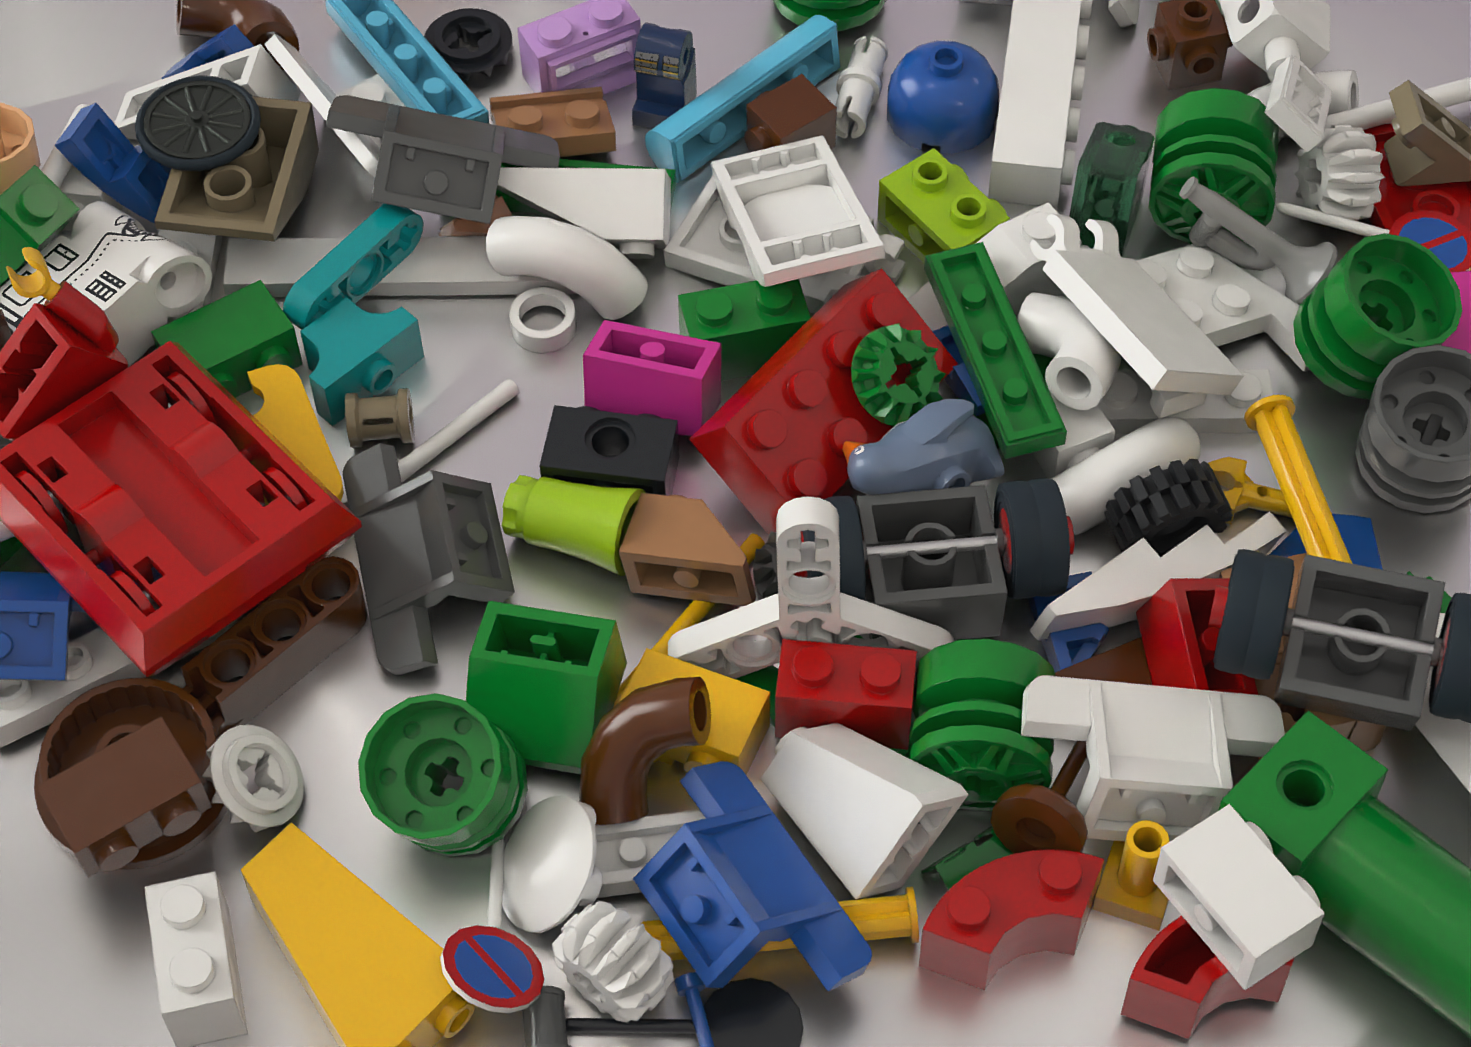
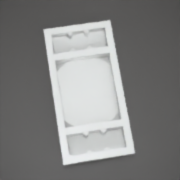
M823 135L711 162L713 177L730 227L737 230L753 277L761 286L767 287L885 258L884 244Z

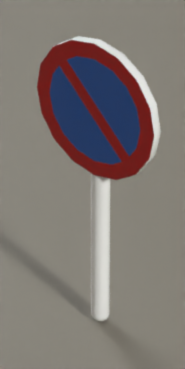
M1279 202L1276 206L1277 211L1281 214L1367 237L1383 233L1407 237L1431 250L1448 267L1450 273L1471 270V232L1456 218L1442 212L1429 210L1408 212L1396 219L1391 229L1387 230L1287 202Z
M502 839L492 845L487 926L475 925L459 929L447 939L440 960L443 975L451 988L467 1002L491 1012L512 1013L526 1009L538 999L545 979L542 964L533 950L517 936L501 930L504 851L506 848V842Z

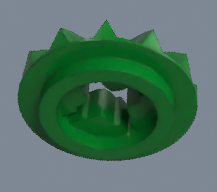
M899 323L881 327L867 334L860 341L854 352L851 378L856 396L864 409L872 417L884 424L895 426L900 422L907 421L927 404L943 399L938 390L939 383L946 373L937 368L934 356L938 348L929 347L921 339V330H907L901 328ZM904 363L911 365L912 369H910V374L905 378L904 384L886 386L885 383L892 379L891 375L896 372V366Z

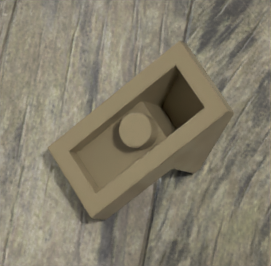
M1410 80L1405 81L1390 91V99L1396 117L1391 122L1396 135L1387 140L1384 144V149L1395 184L1398 186H1415L1471 181V129Z

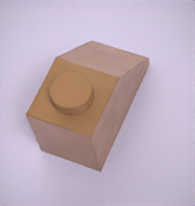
M641 493L619 550L632 593L746 606L755 602L756 593L746 555L702 499L687 498L681 495L666 496Z

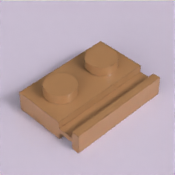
M601 86L489 98L490 118L494 125L549 136L558 142L560 157L616 151V131L606 100H603Z

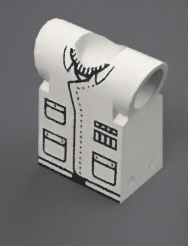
M102 201L88 204L79 213L73 224L70 237L61 234L40 252L44 256L51 279L58 284L64 280L105 312L118 334L119 342L117 349L127 359L128 367L134 364L154 344L151 331L168 324V318L178 317L193 310L204 300L210 290L213 277L210 265L203 258L168 238L145 231L138 220ZM27 264L17 274L28 276L37 269ZM8 280L0 287V309L3 310L10 332L13 334L33 304L44 305L47 299L43 296L35 298L20 296L13 289L11 281Z

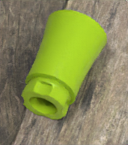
M519 475L515 482L510 483L502 506L503 520L501 526L506 535L525 539V542L529 545L567 554L593 563L619 576H625L619 550L639 497L645 491L640 488L600 487L571 483L545 476L536 479Z

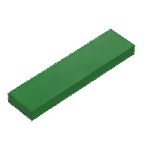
M980 242L926 255L924 270L1004 458L1008 459L1064 445L1067 430L984 243Z

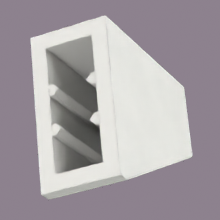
M839 723L808 729L806 727H798L787 733L777 743L774 750L776 756L761 777V781L855 900L902 888L969 795L961 784Z

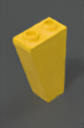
M292 822L240 869L254 906L339 1047H433L443 1036L451 1038L459 1033L472 1017L475 1005L470 1004L457 994L443 975L440 960L443 948Z

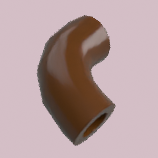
M177 0L176 28L178 35L211 39L235 24L254 46L261 44L282 71L284 70L283 67L266 48L265 43L274 34H277L299 52V41L294 27L281 9L266 0Z
M701 677L675 678L635 689L602 716L582 756L579 801L591 805L595 810V825L619 824L646 816L649 813L647 779L653 762L667 750L682 746L704 745L706 743L711 727V703L708 689Z

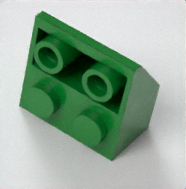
M488 601L469 655L466 702L513 739L525 761V765L581 774L582 756L602 716L614 707L627 665L616 620Z

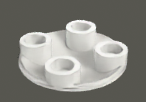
M567 796L546 798L534 805L522 817L512 832L504 851L502 906L509 920L519 929L538 934L548 931L562 923L578 905L587 907L595 902L600 894L603 877L600 869L595 866L597 845L594 827L596 814L591 805Z

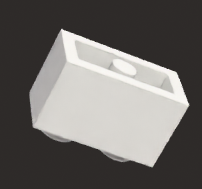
M1230 804L1161 847L1153 882L1244 990L1313 945L1325 914L1321 909L1320 901L1315 891L1302 877L1292 876L1273 854L1272 846L1265 833L1256 824L1245 822Z
M215 871L145 886L160 1010L175 1046L191 1047L248 1034L230 911Z

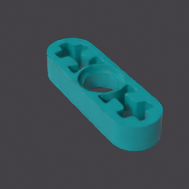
M388 204L381 205L292 286L283 306V312L289 321L302 330L346 297L356 304L415 249L423 232L424 223L422 217L408 208Z

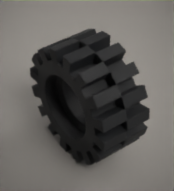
M1189 459L1184 465L1181 460L1172 461L1168 469L1162 470L1159 465L1149 469L1151 475L1145 478H1141L1139 475L1129 480L1130 488L1120 487L1114 493L1116 499L1108 500L1105 506L1107 511L1104 512L1121 552H1124L1144 537L1160 557L1205 525H1208L1214 533H1222L1227 528L1226 522L1231 521L1233 516L1232 509L1212 468L1205 461L1199 463L1198 459Z

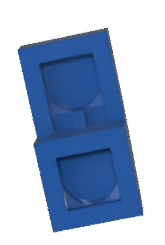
M97 103L82 108L54 146L99 189L127 209L155 224L154 220L172 168L152 160L142 150L140 145L134 147Z

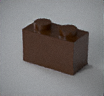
M162 716L36 786L88 878L100 871L111 872L125 866L136 857L141 847L162 835L174 836L186 831L199 820L202 812L212 807L199 777Z

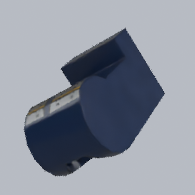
M644 23L638 35L633 65L636 72L637 99L632 109V125L653 129L696 98V58L691 31L669 29L652 23Z

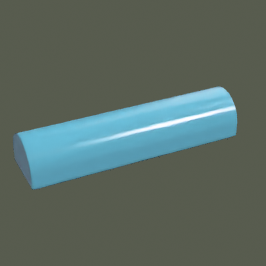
M325 0L326 10L330 18L406 107L489 124V111L393 0Z
M822 15L812 16L648 131L645 135V145L649 156L657 168L676 170V183L678 184L744 137L747 131L746 104L755 100L761 93L773 90L800 74H803L815 86L839 69L841 66L836 23Z

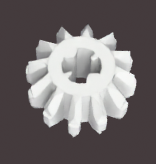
M1331 125L1330 128H1325L1323 140L1308 153L1304 149L1298 151L1299 170L1294 173L1299 183L1296 196L1303 199L1302 207L1354 221L1371 218L1374 203L1380 202L1382 197L1379 185L1380 180L1385 178L1380 172L1383 154L1376 152L1374 135L1365 134L1362 128H1351V125Z
M598 901L596 904H589L580 914L575 913L561 928L562 933L552 943L556 966L567 975V982L578 989L583 999L591 1001L601 1013L610 1014L617 1021L626 1023L630 1020L638 1021L647 1010L652 1011L666 995L664 991L674 981L672 973L673 964L671 958L661 950V942L645 930L644 924H638L633 920L626 910L616 909L607 902Z

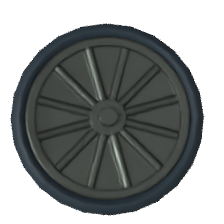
M193 76L170 82L152 93L144 101L137 113L135 132L142 150L152 160L166 167L181 171H202L223 166L240 157L256 139L259 133L261 116L253 96L242 86L215 76Z

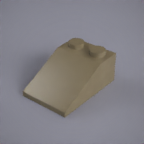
M253 96L261 116L259 133L253 144L240 157L214 169L181 171L172 168L154 220L156 229L275 242L307 194L319 153L312 103Z

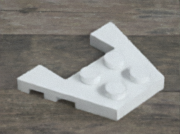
M1191 244L1136 260L1140 267L1216 347L1265 332L1303 372L1310 370L1305 365L1295 345L1293 322L1299 308V304L1207 246L1197 247ZM1137 373V375H1138L1140 381H1144V380L1140 377V375ZM1151 389L1152 396L1149 403L1153 412L1160 419L1203 405L1207 394Z

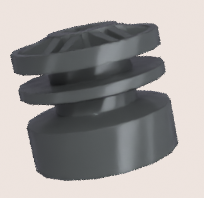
M1442 345L1412 348L1392 359L1377 378L1370 398L1369 408L1365 413L1364 421L1359 430L1355 454L1361 476L1375 494L1398 508L1425 514L1451 510L1471 499V354L1465 350Z

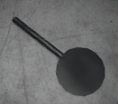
M754 978L731 981L723 988L714 991L703 1005L715 1047H800L804 1027L800 1008L788 992L772 982ZM566 1018L567 1032L696 1034L692 1019H639L638 1021L630 1020L626 1023L617 1021L614 1018Z

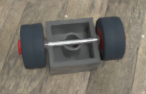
M1053 479L1008 481L999 484L994 502V525L985 485L857 496L856 505L850 496H834L823 499L830 502L837 509L839 515L840 592L939 626L949 631L954 640L1000 636L1007 596L1012 599H1025L1035 596H1057L1066 591L1070 572V555L1074 552V531L1071 518L1066 516L1060 489ZM801 531V542H815V531ZM807 570L796 572L793 575L813 578L820 577L824 573ZM869 633L870 639L882 637V635Z
M1238 549L1237 554H1235L1228 588L1216 586L1208 624L1210 627L1220 628L1213 660L1215 669L1232 674H1243L1251 678L1269 680L1275 668L1281 638L1286 636L1274 695L1276 703L1411 731L1421 717L1429 669L1432 666L1429 690L1430 713L1438 717L1460 719L1471 723V594L1454 593L1444 616L1440 636L1437 638L1436 631L1446 582L1305 554L1298 573L1292 608H1290L1288 604L1295 569L1294 560L1278 555H1265L1248 549Z

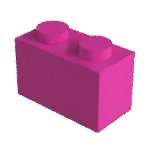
M604 320L583 354L584 404L600 411L632 415L653 414L665 419L678 420V434L693 436L716 413L721 403L722 343Z

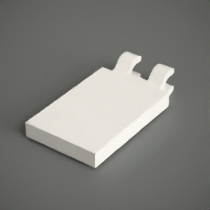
M712 176L663 250L665 266L725 286L756 281L737 230L730 227L714 177ZM869 217L872 225L874 226V218ZM878 234L884 244L885 258L800 278L799 281L809 312L815 314L844 284L863 277L860 274L864 267L870 273L882 268L893 283H896L906 267L904 261L897 259L904 248V241L893 235Z
M1049 214L1047 216V222L1054 228L1056 233L1055 242L1052 244L1046 240L1032 239L1029 244L1031 252L1036 258L1047 262L1042 270L1152 390L1231 395L1244 375L1134 259L1122 258L1120 256L1118 232L1110 222L1088 219L1085 225L1092 231L1095 237V245L1091 249L1089 246L1080 245V230L1073 218L1057 214Z

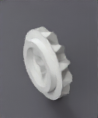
M239 725L221 734L218 740L206 751L210 759V765L202 777L212 782L216 790L211 803H223L230 810V824L238 822L249 823L255 833L269 827L277 828L296 814L304 794L303 775L294 753L276 734L255 725ZM257 762L254 770L256 772L254 782L260 788L250 793L246 787L248 776L243 771Z

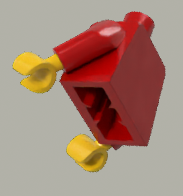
M24 247L21 250L28 264L37 269L33 274L22 276L17 274L11 267L6 266L13 289L18 295L25 298L43 296L47 299L44 305L33 304L0 351V436L10 441L16 440L128 368L127 359L117 349L119 342L118 334L105 312L64 280L58 284L51 279L44 256L32 247Z

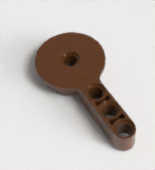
M325 557L281 587L181 667L186 686L183 688L158 679L126 678L92 688L69 703L54 719L45 734L34 779V794L38 812L49 834L58 845L76 857L36 786L162 716L199 777L211 803L216 790L212 782L202 777L210 765V759L206 751L218 740L221 734L230 728L248 724L355 636L365 625L368 616L359 573L353 563L341 557ZM342 596L337 600L327 601L332 597ZM293 636L288 640L277 641L282 637ZM244 676L238 681L226 682L233 677ZM211 803L212 807L202 812L201 817L192 827L174 836L162 835L141 847L136 857L119 869L129 870L151 867L181 856L202 842L217 827L228 811V808L223 803Z

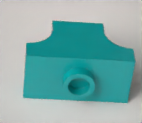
M346 297L300 331L308 368L312 371L308 377L316 411L331 426L336 425L345 418L346 393H357L359 398H369L382 394L390 388L396 378L424 358L418 319L402 306L388 313H370L359 308Z

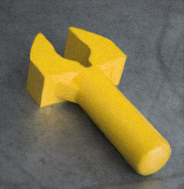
M1224 457L1208 463L1220 486L1228 489V491L1223 492L1232 509L1233 516L1231 521H1227L1226 524L1232 525L1234 514L1247 508L1292 518L1280 489L1255 484L1245 473L1247 461L1233 457Z

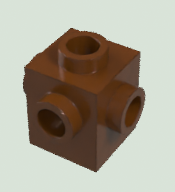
M1171 0L1158 3L1154 28H1150L1147 33L1150 56L1156 63L1168 91L1222 80L1227 49L1232 47L1233 44L1230 40L1224 15L1221 13L1215 0Z

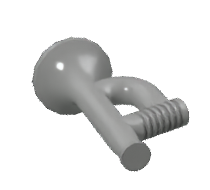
M1194 176L1189 178L1180 190L1179 196L1181 198L1189 199L1203 212L1190 230L1189 238L1192 244L1197 247L1208 246L1235 265L1249 270L1263 271L1277 265L1285 279V296L1297 304H1301L1314 291V288L1329 276L1330 271L1333 269L1338 251L1337 247L1329 241L1310 247L1291 244L1217 192L1198 183V179Z

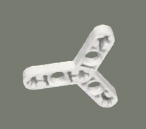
M807 496L795 498L784 503L777 513L778 593L678 631L668 641V656L735 679L779 663L782 639L915 650L917 651L916 673L920 658L937 646L954 642V638L949 631L939 626L841 593L838 511L826 500ZM801 531H815V542H801ZM807 570L824 573L820 577L813 578L798 577L793 574ZM869 633L882 635V637L875 639H860L854 637L859 634ZM745 635H760L767 638L754 641L744 640L738 637Z

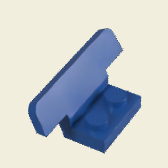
M0 571V680L67 681L70 616L72 612L85 611L50 573Z
M725 761L691 768L680 782L706 819L685 823L641 869L633 880L706 988H723L768 941L781 942L789 938L828 992L861 976L872 959L870 946L744 771L737 765Z

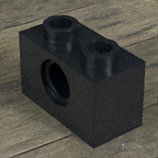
M554 405L539 465L541 477L545 476L571 483L611 488H640L648 494L672 495L680 458L678 420L665 419L653 414L632 415L600 411L588 406L573 408Z

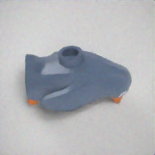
M944 399L929 403L907 421L896 424L880 441L875 443L846 441L842 448L848 463L847 473L852 487L867 495L968 487L973 482L1000 478L1004 474V465L990 429L983 421L973 415L974 404L964 399Z

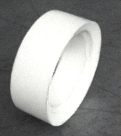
M551 287L532 288L520 294L510 307L509 316L512 336L519 346L535 353L554 352L569 344L575 336L577 329L575 306L571 298L561 290ZM537 306H552L562 311L565 315L563 321L558 326L545 331L530 329L521 322L523 315L528 310Z

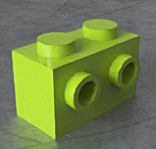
M935 148L879 180L877 219L894 236L902 239L904 245L923 264L925 263L926 255L976 244L996 226L1010 220L999 202L986 197L970 182L967 174L960 166L951 164Z

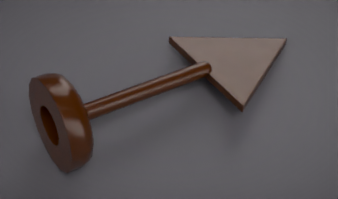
M1142 637L1055 672V675L1058 677L1152 685ZM1085 741L1075 742L1051 788L1042 785L1023 784L1010 787L998 798L993 807L990 820L996 836L1014 854L1048 849L1082 853L1088 830L1083 815L1074 803L1066 798V795L1087 758Z

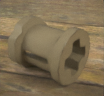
M409 388L398 389L397 394L393 396L359 398L357 393H346L345 418L351 448L362 447L364 441L400 438L404 444L414 443V417Z

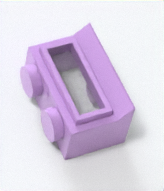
M589 0L517 28L522 76L534 93L601 86L603 95L636 83V72L634 71L633 64L641 22L639 16L627 0Z

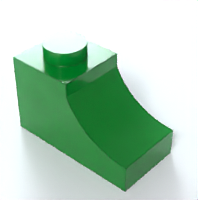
M36 165L0 195V287L10 280L6 266L11 267L17 273L28 263L21 249L32 247L39 252L42 251L61 233L80 209Z

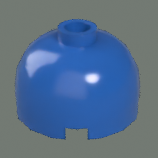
M933 41L917 46L900 60L891 75L888 85L887 121L894 134L907 145L922 150V143L930 146H940V154H955L975 148L988 139L994 130L995 120L999 111L998 78L987 59L973 47L956 41Z

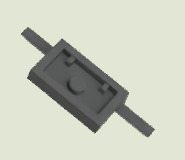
M349 95L336 97L328 110L326 127L382 138L371 198L372 202L490 224L502 162L528 168H558L559 164L558 142L549 136Z
M379 443L351 457L347 461L343 469V480L349 510L362 523V527L354 534L377 659L379 664L390 673L402 675L438 664L427 608L437 605L448 595L483 602L495 601L502 603L514 594L515 590L491 483L430 470L402 484L395 447Z

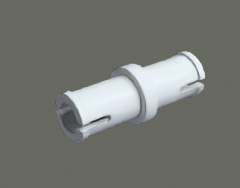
M862 36L855 41L848 68L842 70L836 83V91L838 93L835 105L837 107L836 135L842 138H847L851 122L853 121L855 123L851 132L852 139L863 134L870 107L877 102L882 91L880 75L887 60L889 50L881 39L871 36L867 52H864L867 42L866 36Z

